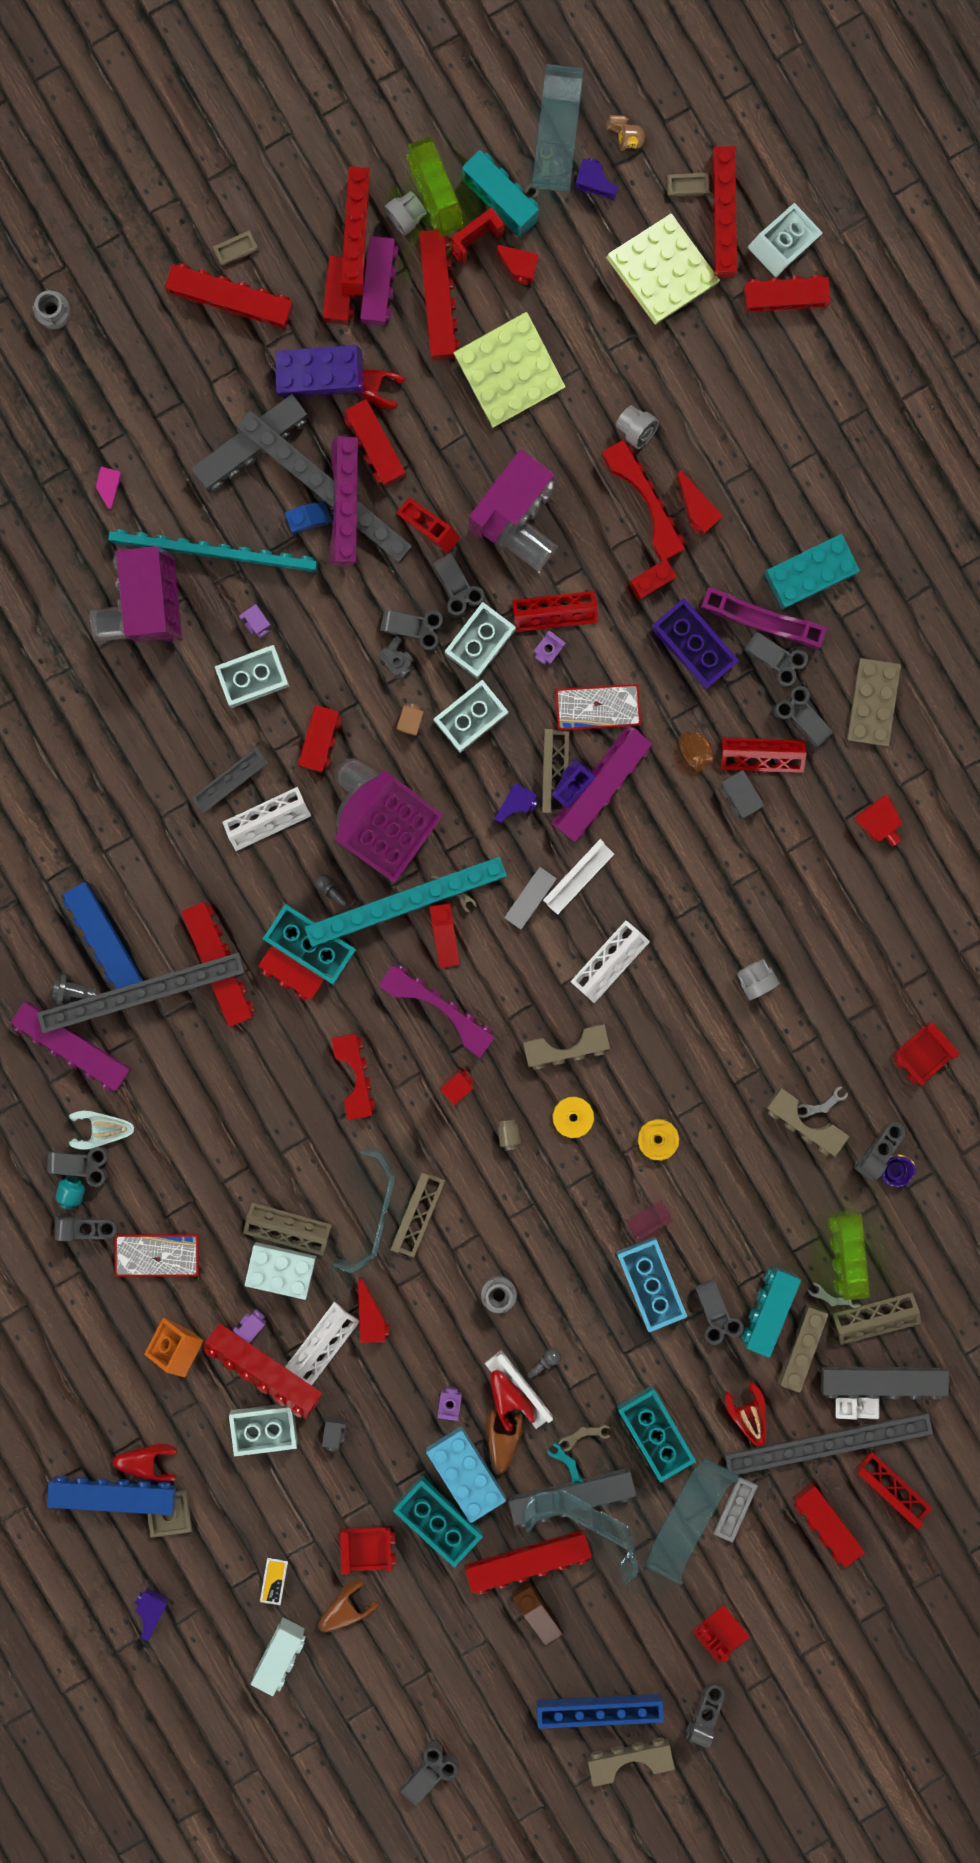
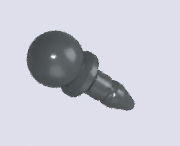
M323 875L316 880V887L319 891L324 892L326 896L330 895L337 903L346 905L344 897L336 890V885L332 884L330 877Z
M556 1349L547 1350L544 1357H540L541 1362L530 1370L527 1377H535L545 1367L550 1369L551 1366L557 1365L561 1359L560 1353Z

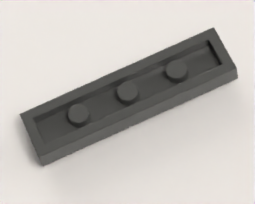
M256 747L196 793L191 799L203 814L236 787L244 783L254 773L262 769L268 762Z

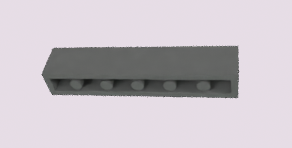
M291 394L259 419L283 439H286L290 436V431L295 428L298 430L307 423L308 415L293 394ZM240 432L191 469L208 492L210 490L216 491L223 485L222 482L228 477L230 479L234 478L239 474L240 468L244 465L250 466L257 460L256 457L259 454H266V452L244 433Z
M821 1366V1392L823 1395H826V1398H839V1395H847V1398L857 1399L859 1395H868L870 1399H879L880 1395L888 1396L890 1399H901V1396H909L910 1399H922V1396H930V1399H942V1396H949V1371L941 1367Z
M629 1467L583 1478V1483L576 1481L573 1484L570 1481L509 1496L508 1501L514 1526L525 1527L537 1520L539 1522H546L551 1520L553 1516L566 1517L578 1510L580 1512H587L594 1506L607 1507L612 1505V1502L619 1500L620 1502L631 1501L632 1497L636 1496Z

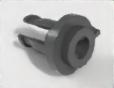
M61 975L60 980H54L51 1001L55 1002V1007H59L62 1002L72 1003L96 995V987L89 988L85 985L66 982V975Z

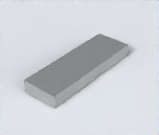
M539 867L504 918L519 929H522L557 878Z
M740 1476L737 1477L714 1529V1535L733 1543L758 1487L757 1484Z

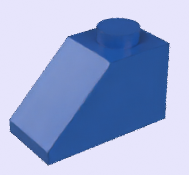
M325 502L307 504L285 512L293 536L332 522Z

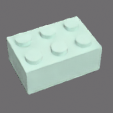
M482 602L445 650V655L478 680L515 632L516 627Z
M274 645L215 666L227 702L231 708L290 687Z
M481 680L435 717L434 722L458 752L461 753L506 717L509 712L486 683Z
M256 1242L253 1246L244 1286L306 1300L316 1256Z
M276 1404L231 1410L229 1413L234 1457L297 1449L298 1438L295 1415L286 1405Z
M282 1617L253 1674L252 1686L271 1696L274 1695L276 1690L280 1692L287 1675L285 1672L289 1673L296 1658L295 1653L299 1654L305 1643L306 1636L303 1635L305 1628Z

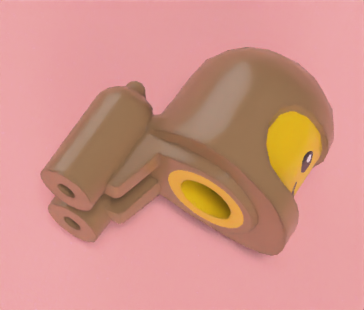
M610 115L609 121L606 122V129L618 133L620 151H625L626 148H641L645 140L644 130L638 125H628L629 119L624 115Z

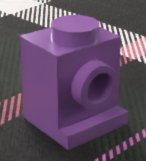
M256 604L239 615L243 622L245 620L248 621L245 623V626L251 634L255 632L261 639L270 633L271 625Z
M548 631L533 652L536 654L535 659L543 665L546 663L551 665L565 646V642L551 631ZM550 645L552 647V651L546 652L544 649L545 646Z
M257 1309L251 1315L246 1313L239 1322L242 1326L240 1327L237 1324L233 1331L250 1343L265 1325V1316Z
M451 1387L441 1390L437 1418L458 1421L462 1392H458V1389ZM452 1401L454 1406L451 1408L447 1407L446 1403Z

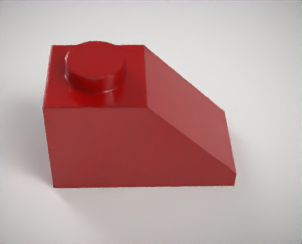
M498 245L497 255L511 278L521 285L533 284L539 254Z

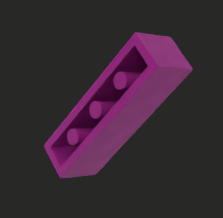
M370 236L360 318L361 324L386 327L387 320H391L392 308H388L389 300H393L394 287H391V279L396 277V267L393 266V260L398 258L399 246H395V239L375 236Z

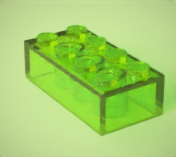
M431 136L408 144L409 154H406V158L409 164V171L412 178L416 180L415 184L419 195L423 197L422 201L425 210L431 216L430 221L433 229H438L440 236L463 228L460 204Z
M856 1210L831 1212V1218H828V1227L833 1233V1238H830L831 1251L835 1253V1259H832V1268L837 1274V1280H834L835 1292H838V1295L844 1300L870 1298L862 1214Z

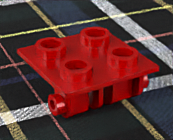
M724 1605L692 1630V1633L717 1663H720L722 1660L724 1662L729 1660V1654L750 1637Z

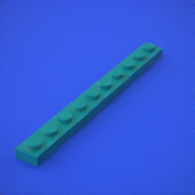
M116 529L115 532H109L108 540L114 544L142 548L158 546L164 551L317 573V561H313L314 558L309 556H301V559L293 558V555L288 553H281L280 556L272 555V552L267 550H260V553L251 552L252 549L246 547H239V550L231 549L230 545L219 544L218 547L210 546L209 542L198 541V544L190 543V540L177 538V541L169 540V537L157 535V538L148 537L149 534L136 532V535H130L128 531Z
M500 857L305 926L304 930L312 948L503 879L507 875Z

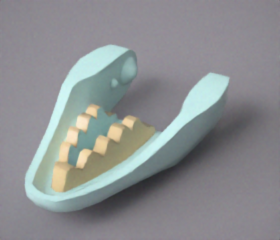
M78 1111L69 1115V1119L72 1121L88 1118L92 1124V1135L88 1141H78L77 1139L69 1141V1145L77 1149L95 1148L128 1137L134 1132L133 1124L116 1117L91 1111Z

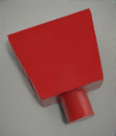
M887 794L853 818V821L875 842H880L886 838L893 847L902 840L895 831L902 825V821Z

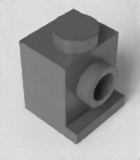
M326 1418L322 1447H326L328 1451H339L340 1443H344L346 1431L342 1430V1428L346 1429L347 1420Z

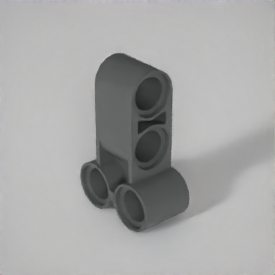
M451 553L433 562L435 570L451 597L447 607L452 617L460 618L465 615L466 606L478 608L484 602L483 590L476 586H469ZM472 593H479L481 595V599L478 602L471 601L469 597ZM457 602L462 604L463 608L460 612H454L451 606Z
M384 610L380 631L420 640L422 648L427 652H432L439 646V639L434 632L442 628L443 618L435 610L427 612L424 618ZM430 617H438L440 619L439 624L436 626L429 625L428 620ZM431 636L435 639V643L432 646H425L424 639Z
M758 632L754 633L744 648L746 653L777 673L776 682L782 688L790 687L796 680L795 671L802 670L808 662V656L804 651L796 650L790 654ZM793 656H800L803 659V664L800 666L795 665L792 661ZM781 674H790L791 682H783Z
M797 686L789 692V701L782 700L774 706L773 714L779 720L789 718L808 740L818 748L833 732L807 703L810 698L808 689L803 686ZM796 691H801L804 694V699L801 702L794 698ZM782 704L788 707L789 712L786 716L781 715L779 712V707Z
M899 1123L886 1125L866 1154L864 1153L858 1159L854 1169L870 1181L874 1178L877 1180L887 1168L886 1163L904 1138V1127ZM892 1127L897 1131L896 1138L890 1136V1129ZM880 1144L886 1149L884 1155H881L878 1151Z
M104 1146L91 1149L89 1154L48 1151L47 1173L84 1176L90 1186L98 1187L108 1179V1172L102 1165L109 1160L110 1152ZM97 1150L101 1151L104 1155L102 1161L95 1159L94 1154ZM94 1171L102 1175L100 1182H96L93 1179Z
M55 1216L54 1237L57 1241L109 1239L116 1233V1225L110 1218ZM83 1223H88L91 1225V1230L88 1233H82L79 1230L80 1226ZM109 1223L113 1228L110 1233L105 1234L101 1232V1226Z
M712 1279L695 1286L709 1325L705 1327L703 1332L707 1342L717 1345L722 1342L725 1333L731 1337L741 1335L743 1324L737 1317L729 1316L715 1280ZM735 1321L738 1323V1329L731 1332L728 1330V1324ZM717 1329L719 1336L716 1339H710L708 1337L710 1330Z
M708 1683L704 1687L693 1720H690L685 1732V1738L688 1741L707 1749L713 1741L715 1732L713 1729L725 1697L724 1690L716 1683ZM717 1688L719 1691L718 1696L710 1699V1690ZM711 1709V1716L708 1719H703V1710Z
M430 1741L426 1744L424 1761L399 1789V1792L414 1806L429 1793L441 1778L449 1781L457 1776V1759L453 1755L443 1756L442 1745L437 1741ZM434 1750L438 1752V1755L431 1757L428 1752ZM449 1764L452 1765L454 1769L451 1771H447L443 1767Z

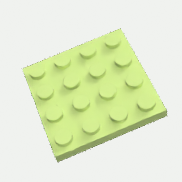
M672 213L613 250L606 257L655 325L717 285L720 281Z
M527 312L453 352L492 427L499 425L565 388Z

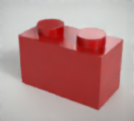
M667 559L630 580L629 585L638 600L641 601L673 582L677 576Z

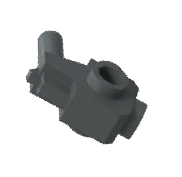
M395 636L388 648L385 647L379 654L393 677L405 680L412 674L411 663L413 659L408 652L402 653L396 650L402 639Z

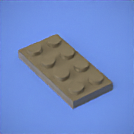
M859 659L847 741L889 746L901 664Z

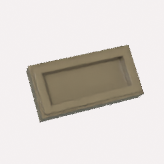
M709 172L667 175L668 197L709 195Z
M250 230L212 247L221 268L259 251Z

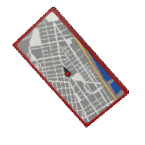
M638 684L555 689L558 731L641 726Z
M115 1234V1277L199 1276V1234Z

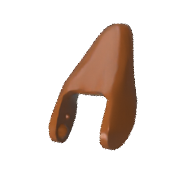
M492 1409L486 1420L489 1457L493 1472L497 1475H502L507 1470L522 1437L524 1418L522 1413H518L515 1417L517 1421L515 1434H499L494 1431L495 1418H497L498 1414L495 1409Z
M362 1579L348 1583L338 1593L318 1622L317 1626L321 1632H331L370 1616L379 1606L378 1601L371 1602L370 1606L362 1613H358L349 1601V1595L363 1587L364 1581Z

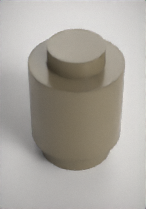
M515 1120L499 1122V1127L497 1128L500 1147H505V1150L517 1149V1144H521L518 1124H516Z

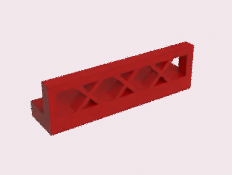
M595 591L512 600L516 632L598 623ZM583 599H591L592 602L582 603L580 601ZM567 601V602H569L570 604H568V605H561L560 603ZM541 604H548V605H549L548 607H545V608L539 607ZM526 606L529 608L527 610L518 611L517 607Z
M722 738L721 770L804 773L807 753L805 740ZM736 757L738 761L735 763H726V758ZM750 758H757L759 760L755 764L747 762ZM775 758L780 762L776 765H770L767 761ZM792 759H800V766L790 765L788 762Z
M870 1451L856 1466L855 1471L919 1530L924 1525L922 1520L933 1508L880 1458ZM873 1458L878 1463V1471L869 1472L864 1466ZM881 1475H891L893 1477V1485L884 1486ZM897 1489H906L908 1491V1500H899L897 1498ZM912 1503H921L926 1508L916 1516L912 1512Z

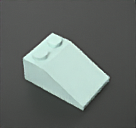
M793 203L766 227L747 248L777 277L819 238L822 232Z

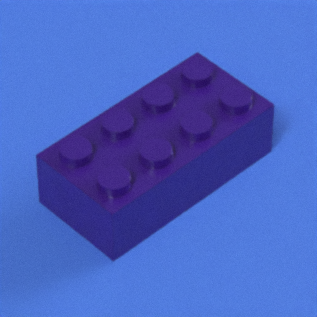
M358 345L275 351L276 389L282 398H287L291 394L294 397L364 392L363 352Z
M685 598L651 627L654 633L705 691L739 661Z

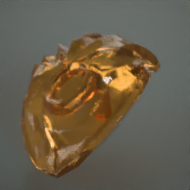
M686 732L680 735L679 744L687 763L696 769V773L705 769L708 761L713 763V751L711 750L710 742L695 732Z

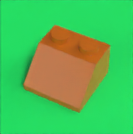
M163 1317L144 1355L165 1372L185 1378L204 1340L194 1332Z

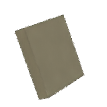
M187 1489L176 1491L175 1512L172 1515L147 1514L150 1538L193 1531Z

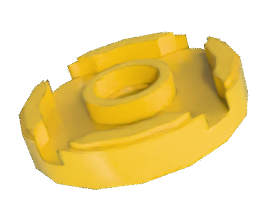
M576 1096L567 1097L555 1106L553 1123L557 1131L563 1136L579 1138L592 1128L594 1113L590 1104L584 1099ZM571 1114L577 1115L576 1121L569 1119Z
M654 1119L641 1127L638 1133V1145L645 1156L652 1160L661 1161L668 1159L675 1153L679 1146V1135L677 1129L670 1122L664 1119ZM656 1136L662 1137V1141L660 1143H656L654 1141V1138Z

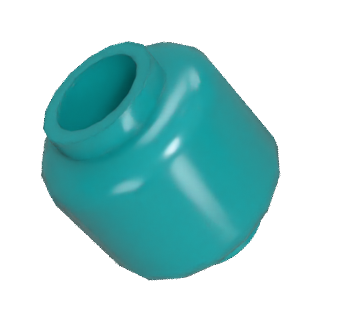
M66 1177L58 1183L55 1199L61 1204L62 1208L73 1209V1207H77L82 1203L85 1186L76 1177Z

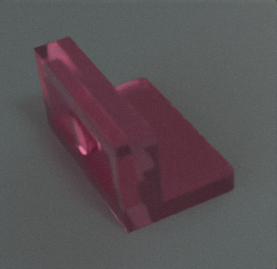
M662 1200L625 1221L636 1240L639 1241L670 1223L673 1219Z

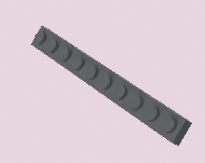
M249 410L236 428L334 508V480ZM357 500V529L399 562L411 548V545Z
M236 953L38 1012L37 1015L42 1032L45 1033L245 973L240 953Z
M926 1412L724 1455L728 1474L733 1476L931 1435L933 1431L929 1413Z

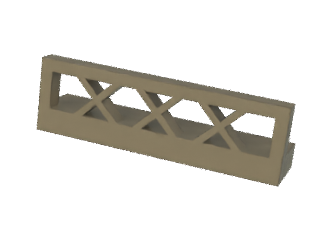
M544 730L543 814H558L561 809H551V800L554 798L553 796L551 797V790H555L552 786V779L557 774L562 778L560 771L568 767L569 731ZM553 735H565V743L559 750L553 745ZM557 754L564 759V765L559 770L552 765V759Z
M422 1171L391 1246V1251L401 1252L414 1258L445 1183L444 1179ZM428 1179L440 1183L437 1191L428 1194L425 1187ZM435 1194L433 1201H431L430 1196ZM428 1198L431 1205L429 1210L420 1213L418 1208L419 1201ZM427 1214L425 1220H423L422 1215ZM420 1217L423 1224L422 1228L413 1232L410 1227L411 1220ZM417 1233H419V1235H418V1237H417V1240H416L414 1235L417 1234ZM412 1236L415 1243L412 1251L401 1247L403 1240Z
M251 1203L243 1234L323 1256L332 1225ZM250 1224L256 1225L260 1229L249 1228ZM271 1231H277L280 1235L272 1234ZM295 1236L298 1237L300 1240L296 1241L293 1240L291 1237ZM311 1242L320 1243V1244H322V1246H321V1247L314 1246V1245L311 1244Z
M913 1293L832 1314L838 1331L840 1345L921 1324L920 1311ZM910 1300L913 1308L903 1309L899 1306L902 1302ZM883 1307L892 1309L891 1313L886 1315L879 1311ZM864 1312L872 1314L868 1320H863L859 1316ZM845 1317L852 1319L849 1325H840L839 1319Z

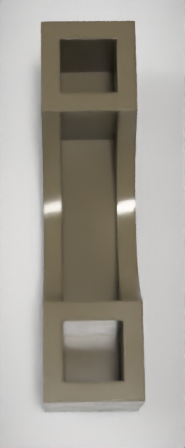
M605 1024L583 1028V1033L578 1043L568 1049H556L550 1046L543 1037L523 1042L528 1067L533 1066V1070L544 1068L545 1063L553 1062V1065L566 1063L565 1059L573 1057L574 1061L585 1059V1054L594 1053V1056L606 1054L607 1049H610Z
M779 1087L765 1106L769 1110L767 1114L777 1121L779 1118L786 1122L784 1126L792 1132L798 1130L803 1134L801 1138L810 1145L813 1142L819 1145L818 1150L827 1157L830 1154L836 1157L850 1136L831 1123L821 1128H810L804 1125L798 1116L797 1107L799 1100Z
M805 1304L799 1320L794 1346L788 1359L784 1362L778 1379L780 1386L799 1393L801 1392L828 1317V1313L825 1310Z
M656 1738L652 1742L645 1744L643 1742H636L632 1746L625 1748L623 1746H616L611 1751L606 1752L597 1750L592 1752L591 1755H587L593 1787L613 1783L618 1769L629 1762L644 1763L654 1774L675 1770L669 1740L664 1738Z

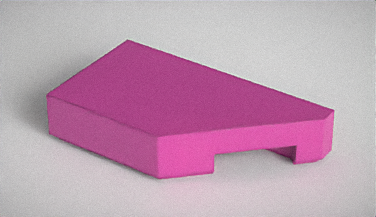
M101 467L96 488L108 509L112 510L122 473Z

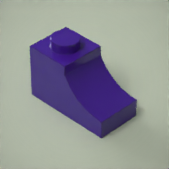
M583 159L575 189L615 201L618 186L613 185L605 178L602 172L603 164H599L600 162L596 159Z
M577 758L562 772L563 775L559 784L551 793L553 797L567 808L572 805L596 778L592 771Z
M515 783L494 820L502 824L513 813L523 812L526 814L528 810L532 812L538 803L535 800L537 795Z
M149 1588L146 1589L145 1593L140 1592L134 1603L138 1605L135 1612L139 1613L143 1621L141 1638L149 1641L169 1601V1598Z

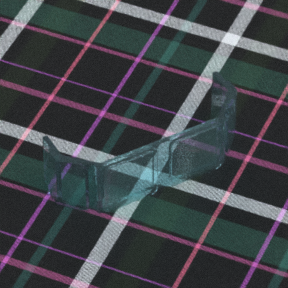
M546 64L532 188L569 192L584 68Z
M361 1148L360 1154L378 1158L390 1180L373 1250L353 1263L334 1259L333 1267L350 1273L366 1265L370 1259H374V1256L376 1257L386 1219L384 1215L388 1211L396 1178L395 1172L391 1170L392 1166L383 1151L375 1148Z
M703 1457L690 1474L653 1543L646 1562L648 1568L677 1584H683L682 1575L693 1549L726 1489L733 1482L738 1483V1475Z
M566 1491L535 1494L531 1498L525 1510L527 1532H530L539 1518L564 1514L629 1551L620 1563L624 1586L638 1574L636 1551L631 1530L628 1526L603 1512L594 1510L589 1504Z

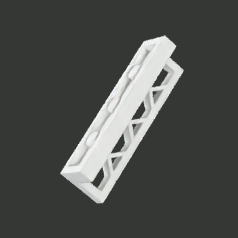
M298 787L222 823L235 851H238L310 817L311 814ZM297 795L298 800L291 803L287 802L290 798ZM278 806L276 810L269 811L271 807ZM259 815L257 819L250 820L251 816ZM236 823L240 824L238 828L230 830V826Z
M600 839L542 901L558 915L608 862L614 853Z
M625 920L570 982L595 1003L650 941ZM629 928L632 933L628 938L622 939V934ZM617 945V950L613 954H608V950L612 946ZM598 961H603L601 968L594 970L595 964ZM589 976V981L582 987L579 982L584 977Z
M334 1302L285 1368L312 1385L358 1325L359 1319L347 1313L339 1304ZM346 1319H349L351 1322L348 1324V1326L342 1328V1325L346 1321ZM337 1337L336 1342L329 1345L331 1339ZM325 1353L324 1358L317 1362L319 1355ZM312 1370V1374L308 1379L303 1378L308 1371Z
M502 1350L485 1362V1365L491 1372L499 1370L504 1373L530 1399L536 1408V1422L532 1423L536 1429L546 1421L549 1423L553 1420L551 1412Z

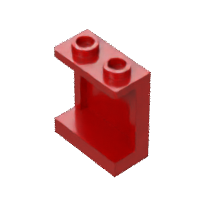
M492 207L451 237V254L457 262L461 261L463 265L466 264V248L490 231L496 240L504 236V223Z
M928 1022L892 1055L895 1057L893 1062L901 1070L904 1068L909 1073L907 1078L914 1085L923 1086L925 1081L950 1059H955L960 1053L933 1022Z
M391 1526L341 1528L342 1575L350 1574L351 1571L387 1569L388 1572H392V1566H396V1553H392V1545H395V1532H391Z

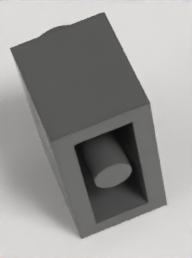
M744 770L720 783L722 788L719 790L725 800H730L732 804L730 809L735 817L739 816L740 819H743L765 806Z

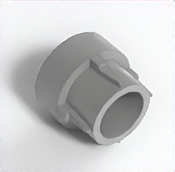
M411 191L401 198L392 199L384 206L389 219L404 236L415 229L416 224L420 222L419 220L427 214L420 200Z
M47 289V291L37 296L33 311L42 326L54 330L62 328L68 323L71 316V308L62 294ZM50 306H56L57 311L55 313L47 314Z
M630 405L622 412L616 423V428L626 435V441L637 449L642 448L649 442L659 426L657 418L649 412L638 410L633 405Z
M764 959L748 965L737 973L741 981L740 985L749 1001L765 994L780 984L771 967H768Z
M503 1276L491 1277L482 1287V1302L488 1310L494 1313H506L513 1307L517 1298L513 1282ZM501 1289L504 1291L505 1296L497 1300L493 1297V1292Z

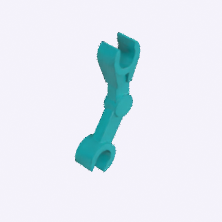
M553 1442V1446L558 1448V1452L552 1453L548 1449L549 1456L561 1460L567 1465L572 1477L571 1483L574 1484L576 1481L583 1483L577 1471L576 1460L570 1458L563 1451L559 1443Z

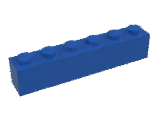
M83 882L62 894L65 898L62 900L68 911L72 910L75 916L73 918L75 925L78 929L82 928L85 933L83 938L88 947L92 946L96 952L94 954L95 960L99 965L102 964L106 970L104 975L109 983L113 982L116 989L142 982L141 975L89 884Z
M55 1476V1478L48 1482L47 1508L172 1515L175 1512L177 1486H171L170 1482H159L158 1485L150 1484V1481L130 1483V1480L119 1479L117 1482H109L107 1478H97L96 1481H88L87 1477H76L75 1480L67 1479V1476Z
M661 1694L537 1700L538 1729L664 1722L663 1700Z

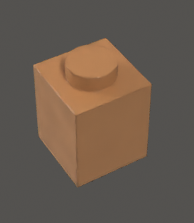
M409 703V706H403L397 731L417 737L424 711L420 710V706Z

